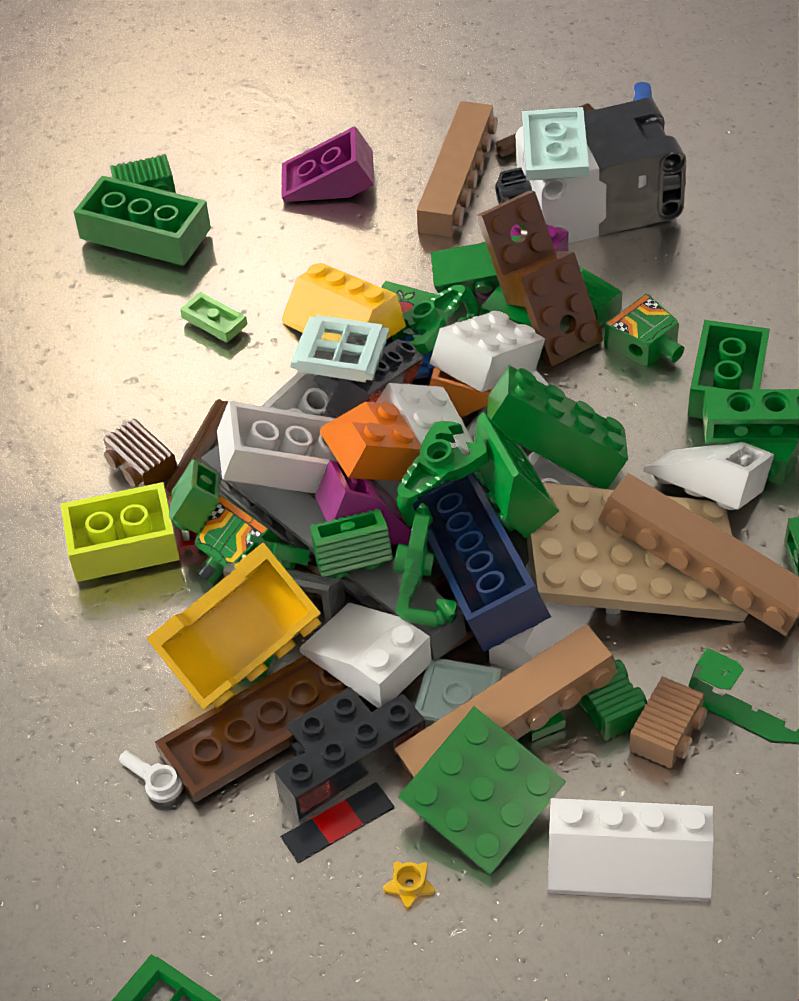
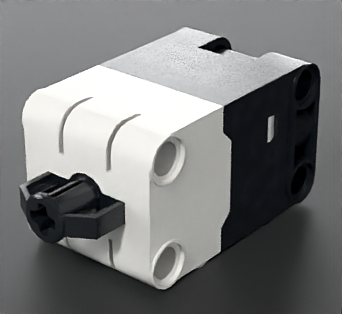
M642 98L636 101L584 112L589 176L526 180L522 126L518 129L515 136L517 168L502 171L495 184L499 204L527 191H535L546 224L569 232L568 243L632 228H642L646 225L671 221L679 217L684 209L687 160L677 140L673 136H667L664 132V117L654 100Z

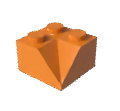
M364 402L325 424L320 430L322 437L348 478L402 481L409 466H412L413 461L420 455L421 444L415 437L414 432L401 416L399 409L394 404L388 402Z

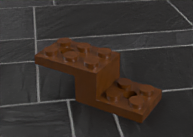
M527 191L476 215L506 303L508 305L526 307L535 333L545 338L541 354L546 366L552 367L604 341L575 252L555 251L535 191ZM515 224L521 229V237L516 242L512 240L510 235L511 229ZM567 315L570 320V326L563 333L560 329V321L563 316Z

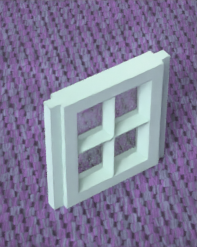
M323 315L309 316L292 357L290 368L297 369V372L360 382L373 380L389 334V328L382 327V324Z

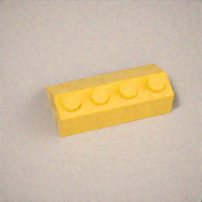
M323 263L310 266L305 273L297 277L282 316L283 324L302 333L309 316L315 317L316 315L382 324V327L389 328L387 339L406 327L396 293ZM323 332L321 339L339 342L342 335Z

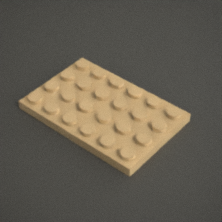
M543 482L559 509L555 516L527 538L531 579L543 602L744 622L748 612L598 520L608 497L614 490ZM668 496L732 536L727 510L718 506L716 501Z

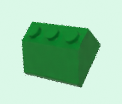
M482 412L478 416L474 443H477L478 434L487 447L490 461L480 467L475 476L486 489H489L486 496L498 510H501L498 518L509 531L512 532L516 529L525 538H528L531 533H534L555 516L559 509L524 450L488 415Z

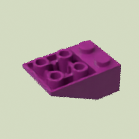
M329 460L315 495L326 521L331 522L333 519L338 520L340 517L346 518L354 514L359 515L361 512L367 513L369 510L380 509L387 524L390 544L397 547L398 544L409 545L412 527L405 525L396 500L375 480L348 478L339 462Z

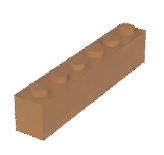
M466 101L459 102L417 208L418 233L453 238L456 227H461L464 216L463 208L469 206L470 190L476 187L477 171L483 169L484 152H489L491 134H495L497 130L498 118L493 117V105Z
M630 473L624 477L608 497L598 519L599 521L781 634L787 635L799 616V577Z
M585 624L402 743L395 750L404 768L413 779L473 706L517 740L531 730L542 728L549 718L561 710L570 709L575 706L581 697L593 689L602 688L607 685L613 676L617 674L613 655L592 629Z

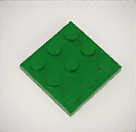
M473 706L400 793L398 798L488 875H491L551 802V798H554L565 785L566 781L478 708Z

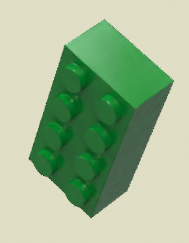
M103 175L73 211L79 239L183 266L211 229L207 201Z
M508 365L488 396L487 415L516 443L601 489H608L628 461L626 433L619 421L612 417H602L583 401H573L566 397L560 388L554 385H544L537 381L535 376L526 369L519 368L517 370Z

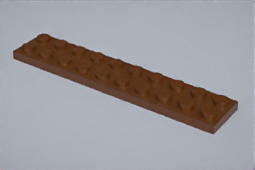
M445 575L431 582L443 598L453 600L458 604ZM464 618L467 635L446 653L475 636L466 618ZM304 655L231 697L218 709L212 708L155 741L156 748L167 765L175 769L177 776L183 783V787L193 801L197 802L290 747V741L295 738L286 725L349 687ZM355 692L363 703L367 701L364 697Z

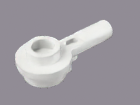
M126 750L121 754L120 763L144 779L146 793L151 800L158 803H166L178 797L182 792L183 783L177 776L175 769L171 766L159 763L151 766L130 750Z

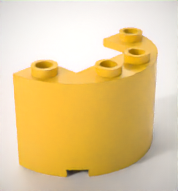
M264 542L234 566L235 570L184 612L175 614L146 638L202 709L211 704L218 709L234 696L231 691L234 686L246 677L250 682L254 681L268 669L264 662L274 654L279 659L296 646L292 640L299 633L306 637L321 624L317 618L321 612Z

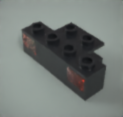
M348 336L346 343L364 346L367 338ZM397 339L383 349L373 380L360 382L315 375L313 381L333 393L325 409L339 417L364 402L376 403L388 383L411 384L425 356L419 353L411 343ZM327 352V353H329L330 355H332V356H331V360H332L335 353H334V352ZM341 354L339 362L358 364L360 356Z
M349 687L286 725L295 738L290 741V749L296 758L274 771L279 797L300 823L401 761L395 748L426 728L425 719L404 694L371 712L353 689Z

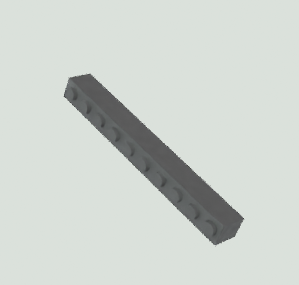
M219 445L201 457L204 465L220 474V490L287 544L310 551L309 561L318 566L310 526L312 524L317 525L319 522L325 523L326 519L314 493L223 480ZM394 559L393 561L385 562L377 569L361 568L349 571L342 578H336L344 580V589L367 608L398 616L396 614L398 596L400 595L399 591L403 574L393 573ZM421 582L409 606L436 612L438 609L436 607L437 598H445L439 594L430 582ZM458 604L456 618L451 624L446 621L443 625L432 627L409 622L430 636L431 659L437 661L467 635L464 621L465 616Z

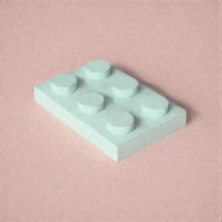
M583 107L522 111L526 180L589 176Z

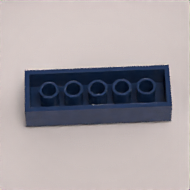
M474 473L458 480L444 482L434 490L428 491L425 496L419 497L412 504L416 511L418 506L424 503L432 515L433 522L428 526V541L471 630L484 652L551 618L533 580Z

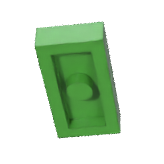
M201 291L180 308L181 318L227 343L248 325L246 315Z

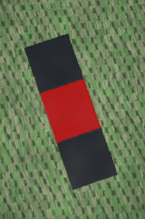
M375 782L280 837L296 861L299 862L395 806L379 784Z

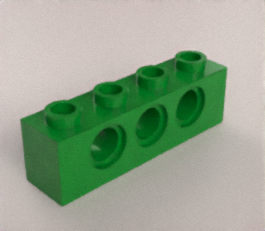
M799 389L705 390L702 412L705 443H799Z

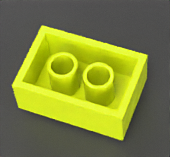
M163 482L61 503L68 556L76 582L180 560L172 520L169 518L170 509Z

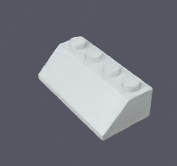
M551 798L547 893L711 902L714 845L713 806Z

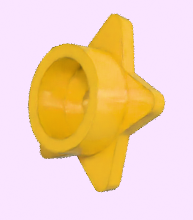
M394 862L393 878L383 886L385 893L399 895L406 908H411L418 896L432 895L435 892V887L426 879L428 869L426 862L420 864ZM411 880L413 884L408 886L406 882Z

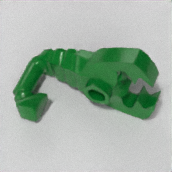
M454 285L449 287L448 290L440 292L439 295L433 296L431 300L415 304L412 309L403 313L406 327L391 336L392 341L394 342L398 338L407 339L404 330L410 328L413 332L420 335L412 334L414 340L409 341V343L414 345L419 353H429L435 347L439 329L447 326V321L454 315L456 309L461 306L462 301L468 313L466 314L467 318L460 317L458 319L459 322L479 316L480 308L472 290L464 285Z
M439 421L432 425L422 442L420 455L413 461V465L409 466L397 489L398 496L396 502L406 526H413L415 513L430 516L429 525L433 522L432 515L424 503H421L416 511L414 510L412 504L419 497L425 496L428 491L434 490L442 482L458 480L473 473L490 461L487 447L478 434L477 443L466 442L470 454L463 455L458 447L452 448L450 444L456 443L453 435L464 433L461 424L451 421Z
M415 513L409 545L398 544L393 573L403 574L396 614L406 622L432 627L443 625L446 621L451 624L457 615V603L453 600L437 598L436 607L438 609L436 612L409 606L422 582L423 575H431L434 554L427 553L430 516Z

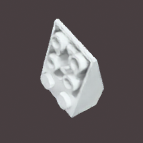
M744 442L675 449L645 466L643 472L653 475L654 479L658 482L683 487L685 492L692 496L710 498L724 509L738 510L763 492L774 454Z

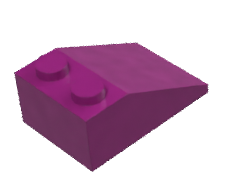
M356 126L282 163L281 198L284 202L349 198L357 193H363L374 186L373 150Z

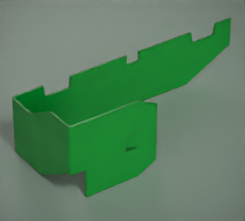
M706 648L696 663L688 687L705 694L703 707L770 741L799 743V728L795 732L784 726L785 721L758 709L755 712L751 710L752 705L725 693L721 696L712 691L713 686L719 689L731 690L744 668L737 661L710 648Z

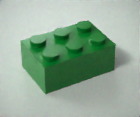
M704 320L690 386L688 417L703 419L705 390L761 388L770 332L769 328Z

